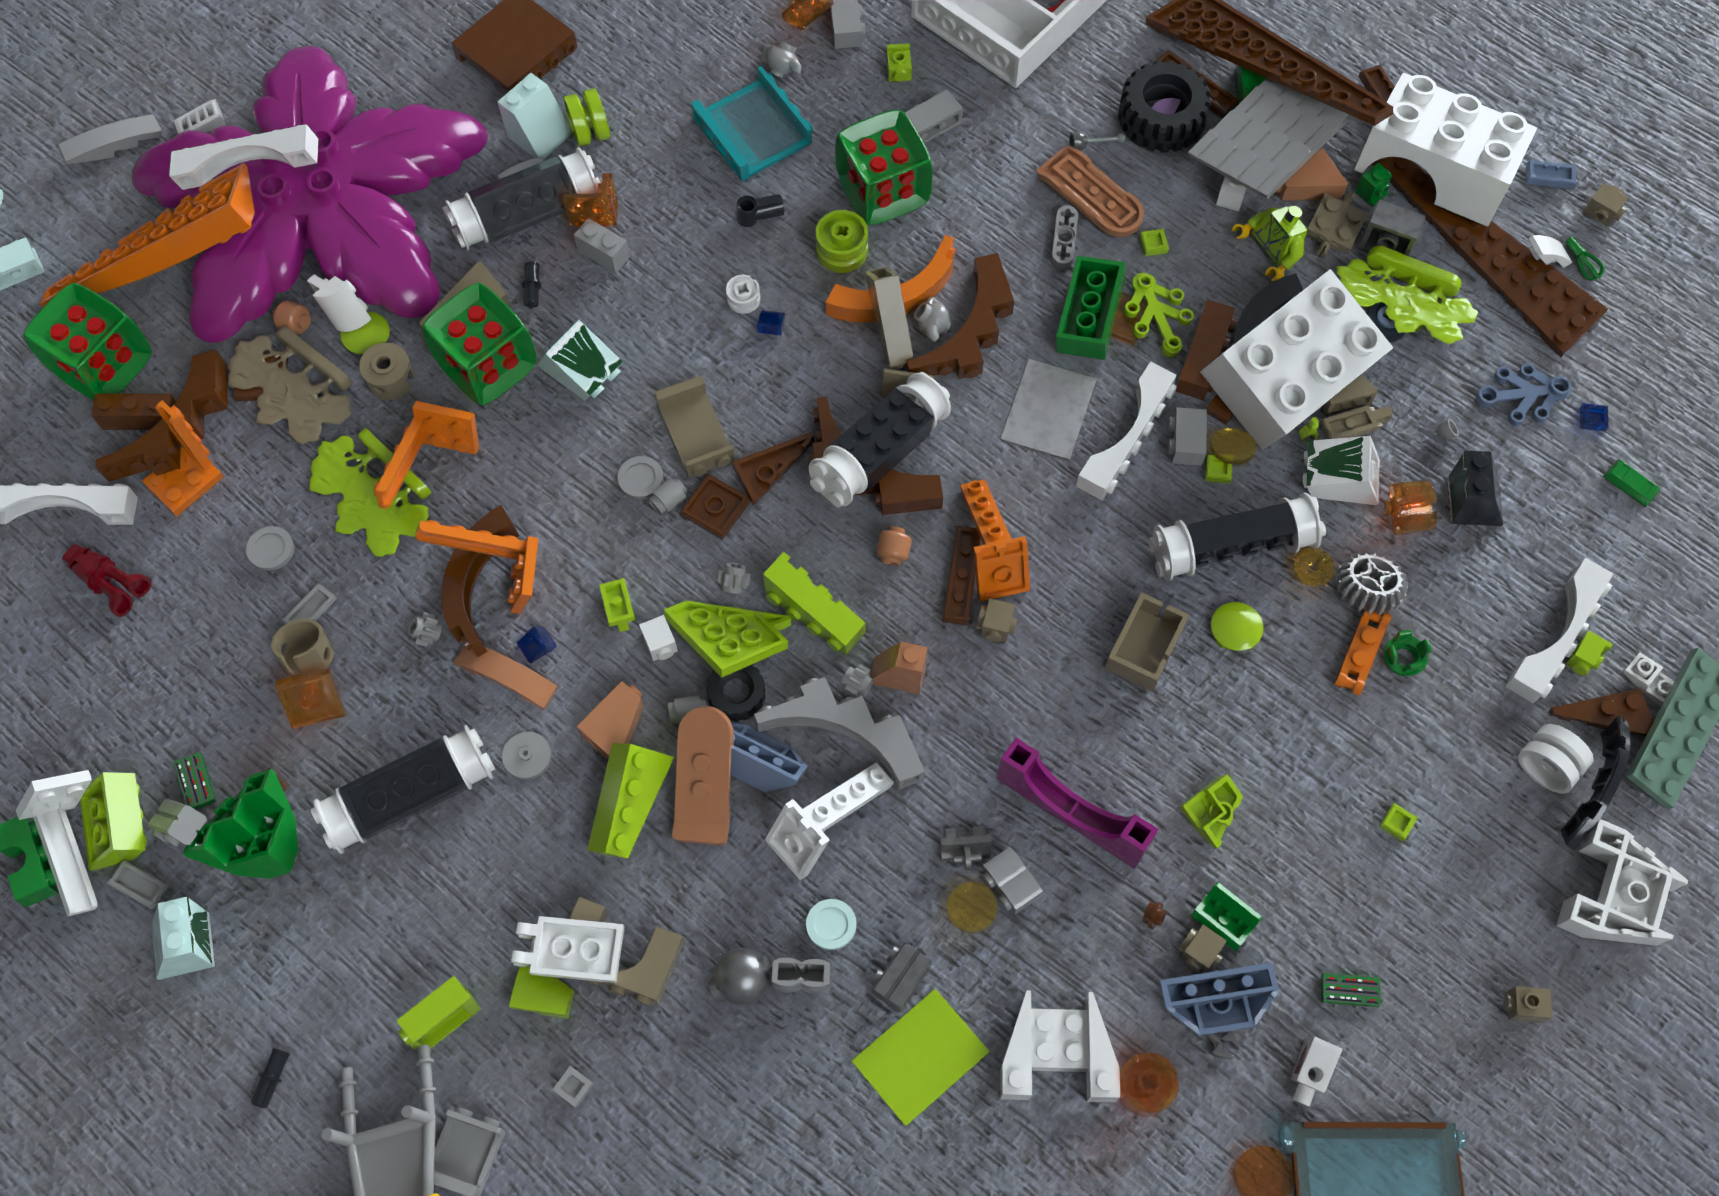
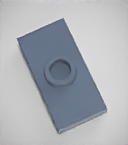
M1528 160L1526 163V184L1574 189L1576 186V165Z

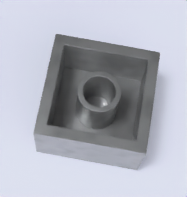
M1379 200L1358 250L1369 253V250L1374 246H1384L1409 256L1426 216L1401 208L1390 202Z

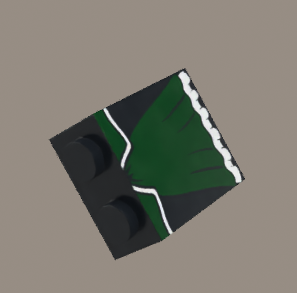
M1465 450L1447 477L1450 523L1502 526L1503 515L1500 483L1492 453L1490 451Z

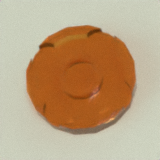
M1255 1146L1243 1152L1237 1160L1234 1169L1235 1185L1242 1196H1289L1294 1185L1293 1167L1288 1158L1278 1149L1268 1146Z

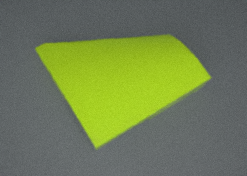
M1225 774L1218 776L1180 805L1179 808L1201 836L1214 849H1217L1222 844L1221 838L1226 827L1231 825L1233 812L1239 807L1243 795L1229 775Z
M530 966L519 967L509 1007L515 1010L539 1013L543 1016L569 1019L574 990L556 977L531 975L529 973Z

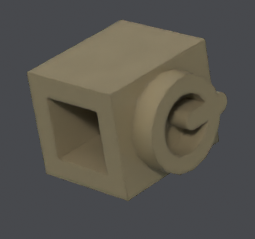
M1603 183L1583 212L1608 227L1614 219L1619 221L1627 208L1623 206L1629 197L1625 196L1620 188Z
M989 598L988 606H981L976 629L982 630L981 636L995 643L1007 642L1008 633L1014 634L1017 619L1012 618L1015 604Z
M1202 925L1199 930L1193 927L1178 948L1183 953L1180 958L1185 961L1184 964L1190 970L1196 973L1199 971L1205 973L1209 967L1215 970L1223 958L1219 952L1227 941L1205 925Z
M1515 986L1507 991V994L1504 996V1010L1508 1012V1020L1544 1023L1552 1019L1551 989Z

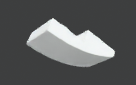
M1534 235L1529 238L1533 245L1529 249L1536 260L1542 259L1546 265L1551 262H1558L1563 268L1572 263L1564 247L1556 239L1540 235Z
M1639 653L1624 671V674L1637 688H1640L1646 696L1661 707L1675 682L1661 673L1664 667L1642 653Z

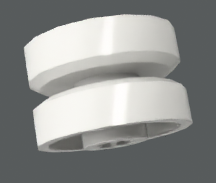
M1554 724L1543 725L1534 735L1532 741L1528 742L1518 755L1521 767L1535 782L1548 790L1561 794L1569 793L1580 779L1579 776H1582L1594 762L1591 750L1580 737L1570 730Z

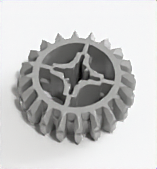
M1365 551L1360 555L1354 553L1343 561L1337 571L1335 584L1337 585V592L1342 593V600H1349V606L1355 605L1358 607V611L1366 610L1369 615L1373 611L1379 616L1383 612L1389 614L1393 609L1396 610L1407 595L1409 582L1406 581V574L1401 572V566L1394 565V560H1386L1385 555L1379 557L1375 552L1368 555Z

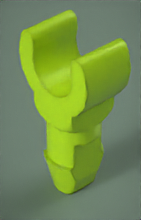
M1317 417L1310 419L1309 423L1299 430L1298 434L1302 442L1309 436H1313L1314 439L1318 437L1317 428L1319 427V421Z

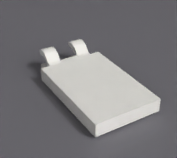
M539 916L538 924L518 922L516 934L519 938L532 939L530 952L513 951L511 963H514V966H530L529 973L531 975L616 983L624 934L623 924Z

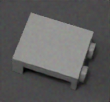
M457 1107L454 1112L447 1109L445 1113L447 1120L435 1147L434 1185L464 1196H481L506 1131L499 1127V1121L484 1116L483 1120L480 1121L471 1118L473 1112Z

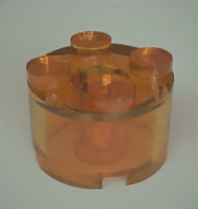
M1418 480L1389 485L1390 498L1385 501L1386 515H1391L1394 535L1425 532L1435 528L1437 511L1432 512V503H1437L1435 491L1429 481Z
M1150 1052L1134 1055L1120 1070L1119 1100L1127 1110L1136 1115L1144 1117L1157 1115L1171 1105L1178 1094L1179 1084L1176 1069L1166 1057L1158 1053ZM1147 1079L1152 1082L1151 1088L1148 1090L1143 1088V1081Z

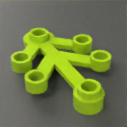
M1139 273L1133 278L1132 287L1135 293L1131 301L1126 303L1124 314L1129 318L1136 317L1140 310L1139 304L1142 298L1145 297L1148 306L1141 320L1135 324L1133 334L1137 338L1146 337L1149 331V324L1154 317L1164 339L1161 351L1166 357L1174 358L1179 355L1182 349V342L1179 337L1173 335L1164 315L1177 320L1183 326L1191 324L1194 314L1190 309H1182L1180 311L1158 301L1155 296L1158 295L1168 299L1172 305H1179L1184 298V292L1181 289L1169 290L1156 284V280L1152 275ZM1173 295L1179 296L1180 299L1174 298ZM1132 307L1135 311H1130L1128 308ZM1182 315L1188 316L1189 319H1184ZM1137 328H1143L1145 332H1140Z

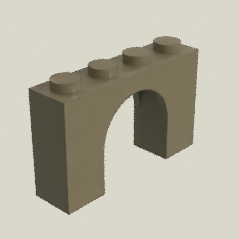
M579 897L569 919L605 922L608 912L605 906ZM656 926L643 958L635 966L627 970L618 971L616 983L583 981L593 986H598L599 983L607 985L610 992L619 996H624L625 993L633 995L636 1002L650 1007L651 1003L659 1005L685 944L684 938L681 935Z

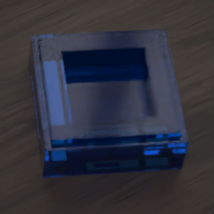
M1582 403L1580 406V429L1606 432L1609 428L1608 406Z

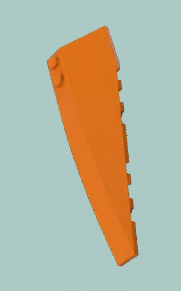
M243 163L199 187V194L193 198L187 195L181 199V203L175 210L166 209L156 218L155 223L150 220L119 240L118 244L120 246L115 250L111 251L107 248L101 252V257L94 264H91L89 261L76 271L74 276L70 273L47 288L39 305L44 307L59 291L71 283L80 284L98 294L135 282L174 266L218 243L223 244L239 232L242 234L248 231L252 226L251 222L255 211L246 164Z

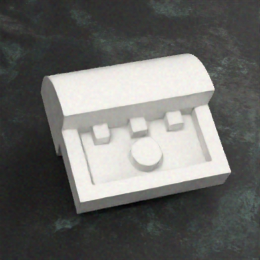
M315 274L307 280L315 292L313 297L338 331H353L361 328L371 320L366 311L368 309L367 305L360 298L356 297L354 294L356 289L348 280L342 281L335 276L331 280L326 278L323 280Z

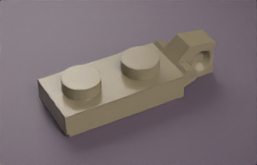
M1367 405L1325 418L1321 421V426L1327 439L1358 437L1382 428V424L1389 422L1393 413L1389 406L1375 410L1374 407Z

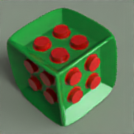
M891 110L852 124L838 133L835 141L837 173L852 206L867 225H877L920 208L929 201L933 182L932 163L921 137L903 111Z
M480 282L470 285L435 310L422 325V332L427 346L442 370L470 399L481 406L501 396L524 378L536 365L537 354L528 330L524 327L519 317L491 289Z
M71 283L59 291L31 320L23 334L26 344L45 367L70 387L93 401L95 394H120L144 368L152 354L151 346L141 330L123 311L97 293L77 283Z

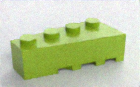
M783 551L763 574L767 600L774 606L780 605L784 608L787 615L794 621L800 620L804 623L812 635L816 637L820 635L824 638L832 650L836 652L840 650L847 655L866 633V623L840 600H837L836 603L832 601L833 597L829 590L822 584L815 586L807 576L809 573L801 566L798 570L788 562L791 557Z
M612 743L587 851L628 859L674 757L633 744Z

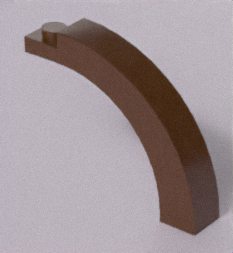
M502 505L490 511L469 529L476 532L480 530L489 531L492 535L502 537L506 535L519 536ZM455 548L444 573L441 593L442 610L447 626L457 642L462 641L467 650L473 649L479 657L486 653L487 650L473 624L471 597L481 570L493 555Z

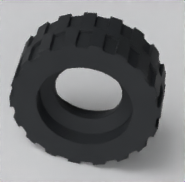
M750 665L722 678L713 669L712 674L707 679L706 692L710 707L722 711L729 720H734V722L743 719L747 720L762 708L763 700L765 701L766 690L764 678L760 675V670L757 667L755 668L753 665ZM731 679H742L749 686V694L741 702H731L723 695V687Z

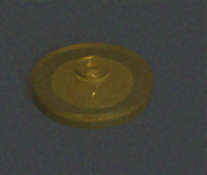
M1225 428L1217 431L1212 436L1210 449L1212 454L1220 461L1239 465L1249 462L1254 457L1256 442L1245 431Z
M967 882L959 885L951 892L947 903V913L953 925L961 931L978 933L987 929L995 920L997 901L992 891L985 885L977 882Z

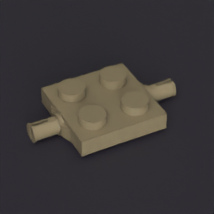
M1352 191L1346 192L1343 201L1325 193L1307 227V235L1321 243L1316 251L1318 257L1322 252L1320 258L1326 257L1329 248L1348 254L1368 216L1367 213L1351 205L1356 197V194L1353 192L1349 199Z

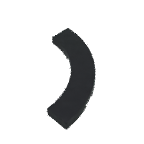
M1296 273L1274 281L1253 297L1239 318L1233 336V345L1270 317L1275 310L1284 306L1304 290Z
M1620 715L1600 733L1603 743L1602 756L1605 757L1604 767L1599 768L1591 787L1595 790L1588 802L1580 805L1575 814L1561 829L1565 844L1573 850L1585 839L1602 817L1613 799L1625 772L1630 751V730L1627 720Z

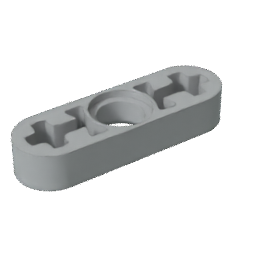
M1069 205L1058 209L1055 221L1051 263L1059 270L1070 268L1074 258L1078 212ZM1065 215L1069 216L1068 225H1064ZM1060 234H1068L1071 240L1064 242L1058 236ZM1061 250H1066L1065 260H1060Z

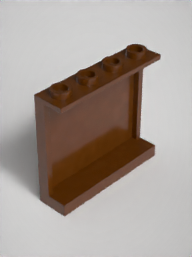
M503 0L451 43L456 59L460 62H464L467 59L508 92L530 73L541 80L545 74L551 69L556 68L564 58L571 55L578 47L575 32L533 0Z

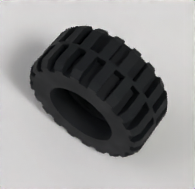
M1162 60L1155 61L1152 65L1147 63L1141 66V70L1138 68L1133 71L1131 76L1125 81L1118 118L1121 121L1120 126L1124 132L1127 131V137L1131 141L1134 139L1136 145L1148 147L1149 151L1161 150V153H1168L1169 150L1175 152L1181 150L1182 146L1185 148L1193 144V141L1201 136L1211 106V93L1202 76L1198 77L1199 73L1193 68L1191 70L1188 69L1187 65L1183 63L1178 65L1174 64L1175 61L1169 60L1167 63H1162ZM1176 98L1181 100L1179 107L1183 111L1174 114H1163L1150 108L1147 102L1157 99Z

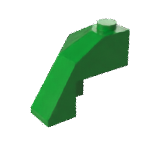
M268 769L250 775L242 783L244 785L242 790L234 798L228 796L213 811L216 815L207 824L203 825L200 831H196V837L190 845L185 846L183 855L187 858L236 876L270 879L290 873L298 852L296 819L275 771Z

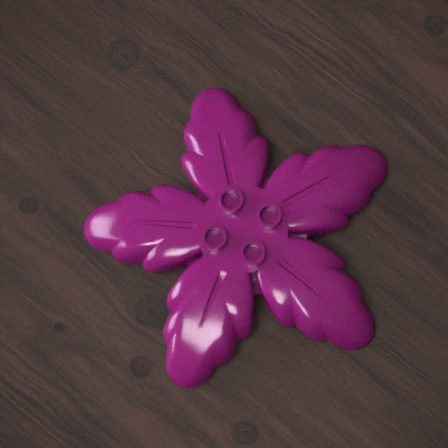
M303 46L286 52L277 62L276 66L263 76V96L255 100L252 105L253 117L260 133L307 124L318 138L317 163L294 168L287 163L272 159H257L243 162L248 167L255 211L251 222L252 226L245 233L241 234L239 232L233 235L227 242L223 244L218 243L204 250L193 265L191 283L194 291L189 315L190 325L196 337L209 343L224 341L234 336L247 321L256 320L264 315L270 308L277 292H286L295 284L304 262L306 249H313L317 262L328 280H331L334 276L342 281L348 280L356 289L354 293L356 297L360 298L364 303L383 305L390 312L405 318H418L428 314L437 305L440 296L439 283L430 269L432 261L430 251L422 239L414 233L416 224L408 211L386 195L420 191L430 184V178L447 176L457 171L461 167L463 160L473 157L485 147L488 133L484 125L468 114L452 110L434 109L418 103L404 106L396 111L391 108H373L353 118L357 103L356 97L347 89L348 80L346 74L334 63L332 57L325 50L315 46ZM231 125L220 126L212 130L210 134L197 130L181 132L173 139L146 150L137 159L132 169V184L140 193L155 197L161 206L176 208L181 203V199L187 195L193 198L200 191L199 187L182 190L169 177L172 151L253 135V133ZM239 163V164H237V165H234V166H232V167H230V168L224 170L223 172H221L220 174H218V175L215 176L214 178H216V177H218V176H220V175H222V174H224V173L230 171L231 169H233V168H235V167H237V166H239V165H241V164H243V163Z

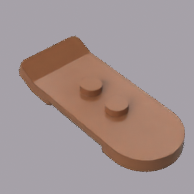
M1065 146L1037 169V176L1040 181L1050 185L1106 234L1114 237H1127L1137 232L1144 217V209L1141 202L1130 192L1123 190L1092 163V160L1080 150L1071 146Z
M700 707L688 712L681 720L678 728L675 813L672 837L678 842L723 846L728 840L730 827L731 749L733 747L734 732L729 718L722 711L714 707Z

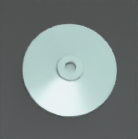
M826 899L818 902L811 908L806 919L808 936L816 946L822 949L837 950L843 948L853 939L856 932V917L853 910L846 903L837 899Z

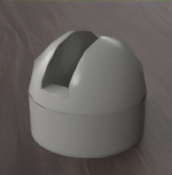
M1450 418L1441 422L1436 429L1437 435L1443 440H1452L1459 436L1458 428Z

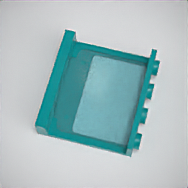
M762 66L757 68V81L706 108L699 99L691 103L692 118L741 182L812 144V125L808 120L802 118L798 107L795 104H791L784 89H779L772 74L767 73Z

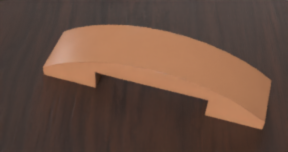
M464 646L453 662L455 666L475 676L479 674L519 694L523 700L545 710L558 689L555 684L533 670L489 648H486V653L478 657L473 649L467 650Z

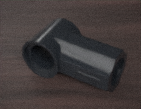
M779 194L757 199L745 195L737 200V222L744 227L754 226L758 220L784 215L783 200Z

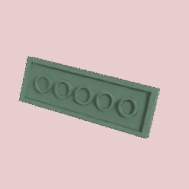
M1699 647L1691 649L1626 774L1629 780L1666 809L1674 808L1719 719V663Z

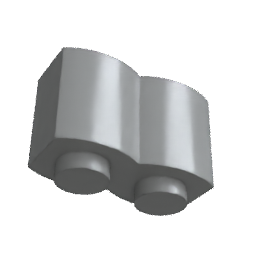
M1011 847L983 865L984 874L981 876L990 889L994 887L1001 896L998 897V900L1006 911L1011 910L1016 915L1042 897L1043 890Z
M793 958L776 959L773 961L772 966L773 988L785 993L796 992L801 989L812 994L825 993L830 990V963L821 959H808L803 962Z

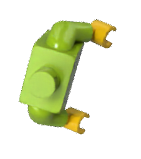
M1297 206L1265 209L1248 219L1247 224H1236L1232 227L1234 232L1242 228V234L1236 237L1237 239L1247 238L1250 230L1253 228L1252 235L1276 265L1279 266L1278 268L1269 267L1266 270L1265 275L1268 277L1273 276L1276 272V276L1271 280L1272 282L1283 278L1284 271L1286 269L1289 270L1304 254V239L1307 234V228L1300 221L1302 210Z

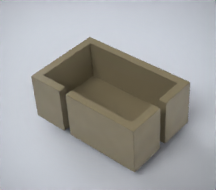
M1141 592L1108 657L1105 670L1153 692L1190 615L1168 605L1161 619L1157 616L1163 602Z

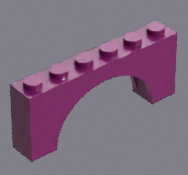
M1017 737L1000 760L997 780L1133 869L1137 867L1159 830L1158 828L1136 814L1130 817L1119 816L1081 798L1062 784L1045 767L1041 761L1039 751Z

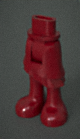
M74 544L62 557L68 563L67 567L73 570L75 575L90 590H93L94 594L104 593L109 598V609L117 617H122L129 613L133 600L128 593L111 584V578L120 583L130 594L137 598L143 597L151 588V580L143 574H128L115 566V562L111 561L108 556L91 551L88 547L81 548L79 545Z

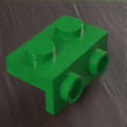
M1218 882L1190 915L1201 925H1205L1227 941L1225 944L1235 952L1262 919L1261 915Z

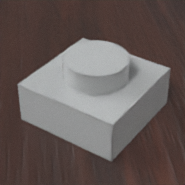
M569 1066L552 1090L573 1107L577 1108L594 1086V1083Z

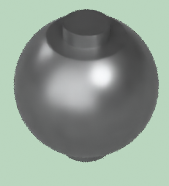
M735 948L726 952L719 959L714 969L715 977L708 980V987L716 1001L724 998L734 1005H749L758 1001L766 993L770 983L772 966L766 956L762 957L755 950Z

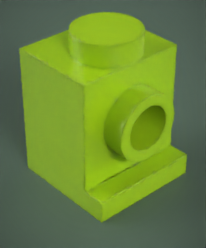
M910 43L887 45L886 60L889 82L911 80Z
M1588 630L1578 641L1566 665L1571 667L1577 674L1586 676L1592 668L1596 670L1605 657L1603 655L1613 644Z

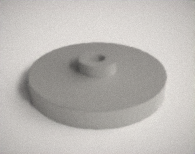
M636 456L625 461L620 467L617 477L621 491L628 497L639 500L650 498L651 493L661 486L664 481L663 471L659 463L646 456Z
M276 526L259 529L249 538L246 545V554L250 562L256 568L264 571H273L283 567L290 561L294 553L292 537L286 530Z
M534 732L516 734L506 743L502 753V760L506 770L513 777L521 780H530L542 775L549 767L552 758L551 748L546 739Z

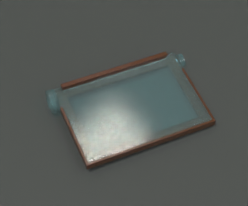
M1290 1122L1280 1123L1279 1125L1280 1149L1282 1153H1291L1295 1196H1464L1459 1148L1465 1147V1134L1463 1130H1456V1123Z

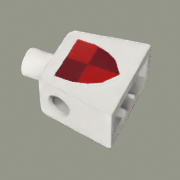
M1315 1036L1305 1037L1291 1077V1081L1298 1083L1293 1097L1294 1101L1310 1107L1315 1091L1318 1093L1326 1091L1342 1048ZM1311 1068L1315 1071L1314 1080H1310L1308 1076Z

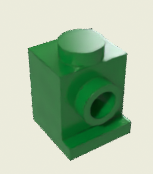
M1380 163L1376 164L1361 176L1355 193L1373 207L1379 200L1389 195L1388 189L1390 186L1388 184L1392 174Z

